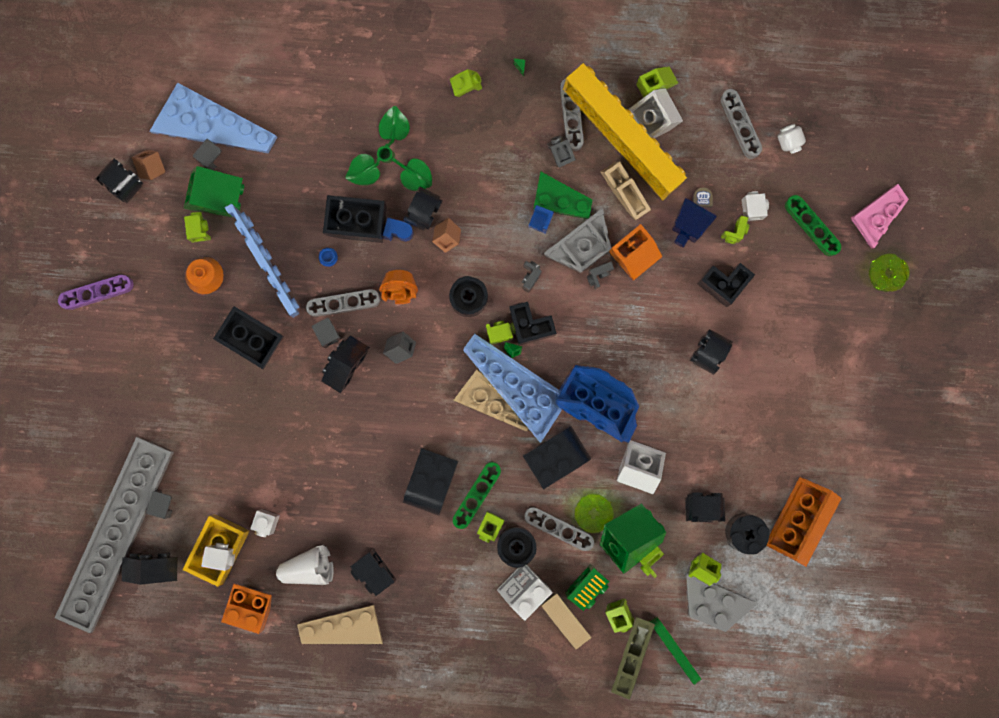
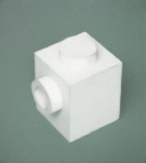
M758 191L747 193L742 199L743 216L748 217V221L763 220L768 216L769 201L765 198V193L759 194Z
M263 509L257 510L250 529L254 530L255 534L261 537L274 534L280 515Z
M216 543V546H205L201 567L223 571L230 569V566H233L235 561L234 549L228 548V544Z

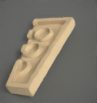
M478 370L474 372L453 400L521 430H528L527 426L487 378Z
M374 604L297 624L302 644H383Z

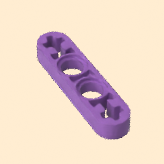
M126 275L111 277L63 292L58 298V303L64 309L73 310L128 293L133 289V281ZM122 280L127 282V284H125V288L121 286L114 287L113 285L122 284ZM107 284L110 290L108 294L103 295L100 289L103 285ZM86 290L91 292L89 300L82 298V294ZM67 297L72 298V299H74V298H77V299H78V300H72V301H70L69 304H66V303H65V301H67Z

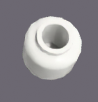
M791 124L780 129L781 132L778 134V140L783 151H790L792 154L802 150L801 146L805 144L806 139L800 126Z

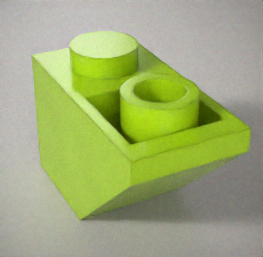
M662 67L640 76L636 85L644 98L653 90L664 88L667 90L677 85L678 81L670 67Z

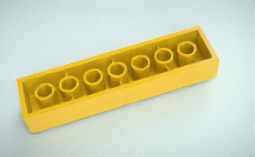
M583 63L566 78L563 90L662 200L668 197L686 180L685 171L672 162L671 155L663 152L659 147V142L646 133L647 130L641 123L638 124L635 121L634 115L629 109L625 110L621 105L620 99L608 91V86L605 82L597 79L594 70L590 66H586Z

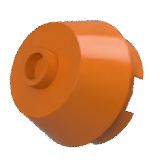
M199 257L189 264L185 278L188 286L194 292L210 294L221 286L224 274L221 265L215 259Z
M405 270L387 272L379 289L381 298L384 301L388 299L394 300L395 304L410 303V299H416L418 292L413 275Z

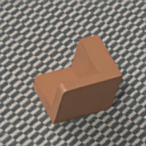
M145 150L131 157L141 179L153 180L165 173L158 151Z
M447 218L435 226L432 242L446 253L459 245L461 229L452 220Z

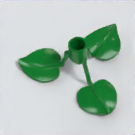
M397 106L390 108L384 114L379 124L380 136L385 140L391 139V141L377 150L378 158L376 163L374 158L368 154L356 156L352 160L345 176L348 181L364 186L374 184L380 177V171L377 168L380 162L391 163L393 161L405 169L400 175L401 183L405 188L418 191L419 186L425 189L432 186V174L425 162L413 158L405 166L395 159V153L390 148L394 143V139L403 140L410 131L408 119Z

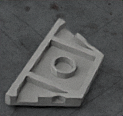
M602 209L548 249L544 255L582 273L611 250L604 211Z
M687 572L685 574L688 616L724 632L729 630L757 604L750 599L715 584L709 586L694 576L691 578Z

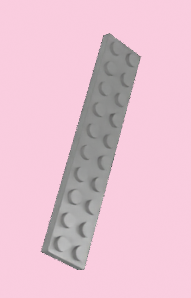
M136 437L56 613V619L88 633L94 631L122 569V557L128 556L146 516L152 492L158 489L174 453L173 451Z

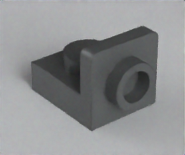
M556 136L551 139V142L547 143L558 168L576 160L570 143L564 136Z
M525 261L524 268L532 272L531 274L527 273L522 280V283H524L523 289L528 293L542 274L540 266L533 261L530 263Z
M612 262L589 270L587 280L590 286H594L595 290L600 287L597 279L598 276L600 279L611 275L610 272L614 269Z

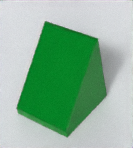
M514 58L513 64L524 76L525 60Z
M505 342L504 351L510 358L521 355L522 346Z

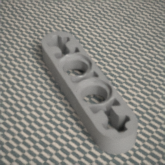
M564 79L560 85L565 137L570 143L573 139L572 133L579 131V133H576V140L580 142L577 146L570 143L572 151H578L582 148L584 141L580 107L576 105L574 110L566 108L565 104L572 101V99L567 97V93L563 90L566 80ZM571 119L578 122V126L574 129L570 128L567 124Z
M728 89L721 96L722 107L744 155L749 159H754L761 153L762 145L739 94L733 89ZM728 95L734 98L732 103L730 100L726 101ZM734 111H739L742 114L741 120L733 118L732 114ZM747 128L750 135L743 137L740 134V129ZM751 146L752 148L756 147L757 150L755 151V154L753 151L749 152L748 149Z
M369 289L316 298L307 303L306 310L313 317L356 311L378 306L381 297L377 291ZM370 294H373L375 297L377 296V299H374V303L367 300L364 301L365 305H362L360 295H363L364 299L369 298ZM352 296L358 298V304L354 307L348 305V299ZM338 300V309L331 310L329 308L330 301ZM325 301L327 312H324V308L317 309V313L311 310L314 303L318 306H324L322 302Z
M530 507L525 511V520L530 525L583 551H589L594 546V539L590 534L536 507ZM537 511L536 515L542 518V514L546 515L542 520L541 526L537 525L540 521L533 519V521L529 520V512ZM548 519H553L556 522V527L553 530H548L545 527V522ZM565 528L573 530V536L569 539L564 538L562 535ZM577 532H580L578 536L582 539L589 537V546L585 545L582 547V543L576 540V543L572 542L576 538Z

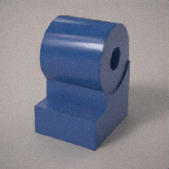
M387 218L383 238L392 241L393 236L401 241L407 242L412 239L413 230L410 224Z

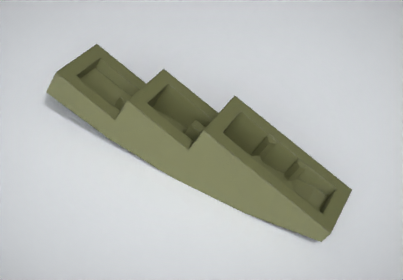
M636 617L623 653L612 693L630 700L655 624Z

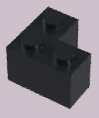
M741 263L736 265L728 276L715 266H712L697 284L725 307L732 305L755 274Z
M528 302L509 306L519 346L556 336L557 333L552 315L533 320Z
M351 335L346 341L342 340L337 347V351L333 350L328 356L327 360L329 363L326 364L322 371L324 376L321 382L342 393L350 383L355 370L364 361L370 347Z
M372 549L350 566L352 576L357 581L360 580L361 583L365 581V588L370 594L374 593L375 596L396 581V578L375 549Z
M130 553V557H122V581L139 585L177 581L178 557L170 556V553H158V557H152V554Z

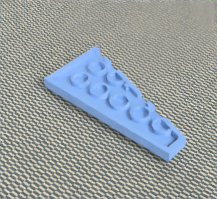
M179 83L176 84L150 129V132L153 134L182 137L200 142L208 139L213 144L245 148L246 150L269 153L277 139L275 134Z
M232 204L225 207L228 214L237 220L234 224L240 233L246 237L244 240L259 266L265 272H268L267 279L274 289L278 290L276 293L288 314L293 318L300 313L297 309L300 307L295 298L291 299L288 294L290 288L285 281L282 282L279 278L281 272L276 265H272L270 261L272 256L267 248L265 249L261 245L263 240L259 233L252 228L254 224L245 212L241 213Z
M474 334L463 351L541 443L562 411L555 401L559 390Z

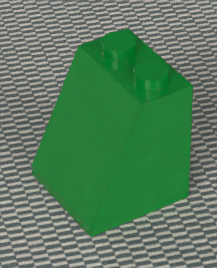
M196 166L190 174L184 209L233 217L228 214L225 207L232 204L240 211L241 203L238 200L239 195H242L244 191L243 178Z
M641 503L604 525L600 546L624 574L663 543L666 531L664 526L653 517L651 511L646 509Z

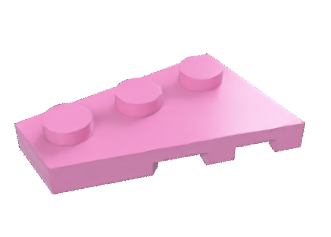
M899 184L891 187L851 217L871 249L876 247L880 237L886 233L892 220L897 217L909 200Z

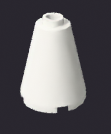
M324 545L316 546L281 563L276 570V576L278 580L286 584H329L328 582L333 580L334 574L333 562H329L327 557L331 556L330 552Z

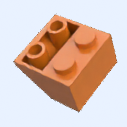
M641 224L609 251L633 281L663 257L654 239Z
M234 583L221 622L260 634L265 628L270 613L272 595Z

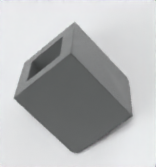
M206 139L193 154V157L207 169L214 170L217 166L213 162L221 154L222 150Z
M329 318L311 326L324 348L342 339Z
M405 332L398 333L387 339L383 354L398 364L413 356L416 342Z
M160 490L153 491L146 514L162 519L170 518L172 510L169 509L172 496L164 494Z

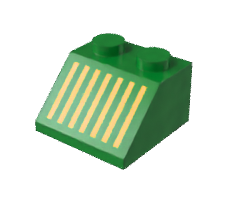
M589 564L565 591V594L581 610L584 611L586 608L589 610L595 604L597 595L599 593L602 595L609 586L607 584L610 581L593 565Z

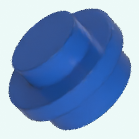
M324 248L320 251L319 261L323 266L331 267L336 264L338 255L334 249Z

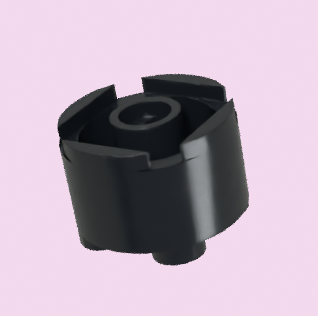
M115 158L95 178L102 186L104 184L110 193L126 204L143 185V182L138 179L135 173L131 170L127 171Z
M419 186L418 192H416L407 210L409 217L405 216L403 221L423 231L425 229L429 230L434 220L432 214L433 212L437 213L442 204L441 196Z
M464 276L453 283L449 299L456 313L463 317H474L486 308L488 292L482 281L471 276ZM466 293L474 295L472 296L471 301H468V299H464L466 297Z
M709 329L705 336L703 335L698 343L699 348L697 351H694L690 361L714 375L720 368L717 364L720 365L721 362H724L731 350L733 341Z
M700 492L687 494L685 498L686 522H725V497H723V493H711L703 496V493Z
M739 514L728 521L725 534L729 545L733 549L744 554L754 555L766 547L769 541L770 530L761 518L750 514ZM745 531H749V537H746Z
M512 526L500 534L497 542V551L501 560L508 566L514 568L524 567L535 557L537 550L536 541L532 533L526 528ZM515 542H519V545L522 546L518 551L511 547V545H515Z

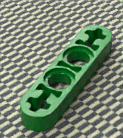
M793 195L786 200V211L826 256H834L841 251L840 241L800 196ZM797 201V207L792 208V202ZM803 208L804 211L797 215V212ZM803 214H808L811 216V222L809 224L803 222ZM816 228L823 230L824 235L822 238L815 236L814 231ZM827 237L829 238V239L827 240V242H825V243H822V242H821V241L825 240ZM834 244V250L829 251V245Z
M490 462L483 468L453 517V524L456 528H466L500 476L501 468L497 463ZM494 465L497 467L496 471L498 473L496 475L492 474L490 479L493 482L490 484L488 480L481 477L483 474L487 477L489 473L487 468H492ZM479 482L487 484L488 489L486 492L480 493L477 491L476 486ZM469 498H474L477 501V507L469 509L466 506V501ZM462 507L466 511L473 513L471 516L466 515V524H457L458 520L456 517H461L464 511H461Z
M656 616L650 621L655 624L654 630L692 684H697L702 680Z

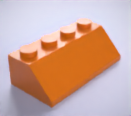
M799 477L769 535V541L766 546L807 567L842 498L825 487Z

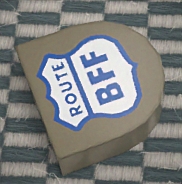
M704 187L697 189L693 194V207L712 208V192Z

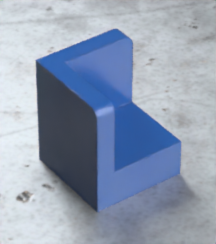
M536 205L528 227L546 234L554 212Z

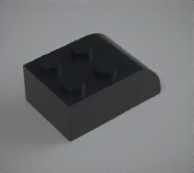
M327 195L323 234L339 239L383 243L387 205L385 201Z
M233 306L213 339L264 370L284 336Z
M572 426L523 455L543 490L592 459Z
M421 448L405 492L403 503L439 516L459 461Z

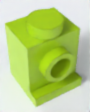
M201 212L190 213V216L184 217L187 240L192 243L211 240V236L206 233L209 230L208 222L202 217Z
M500 321L494 323V327L486 324L491 345L513 339L512 335L515 334L513 323L509 324Z
M487 511L477 531V534L480 535L479 538L488 543L490 540L495 542L504 519ZM488 524L493 525L494 528L492 531H488L486 529V526Z
M702 552L692 560L688 576L691 578L694 576L710 586L713 583H717L721 578L722 564Z
M626 599L607 604L605 613L614 633L629 631L633 627L634 619L627 606Z

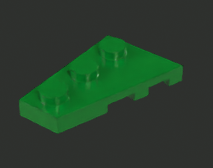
M540 171L533 209L538 205L556 214L589 219L593 201L591 198Z

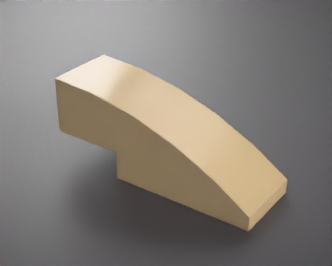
M615 161L600 172L613 193L634 220H637L651 210L634 180L629 178L620 162Z
M554 592L541 604L575 649H578L591 638L557 592Z

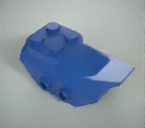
M574 366L556 395L555 401L557 406L578 420H587L595 425L597 429L605 431L620 442L625 441L629 443L637 427L636 413L639 409V404L632 389L600 368Z

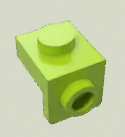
M467 69L450 78L456 97H460L474 89L478 91L482 89L481 77L476 71Z
M740 216L736 220L734 232L724 231L721 234V238L730 244H736V242L739 243L743 240L744 235L749 230L748 217Z
M656 547L640 561L642 564L640 569L647 576L651 574L654 578L657 575L650 567L664 555L659 547Z

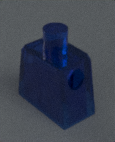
M685 198L672 228L674 232L678 233L674 243L680 247H685L688 240L695 243L717 216Z

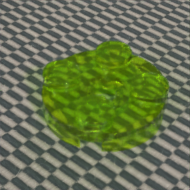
M884 254L870 264L869 278L876 290L894 292L901 289L908 280L909 267L903 259L901 260L897 257L898 255ZM886 268H889V271H893L890 278L885 275Z
M599 494L583 496L575 506L574 516L577 524L586 532L599 533L604 530L606 523L613 520L614 513L610 502ZM592 508H596V511L599 512V516H595V519H592L591 515L588 514L589 511H592Z

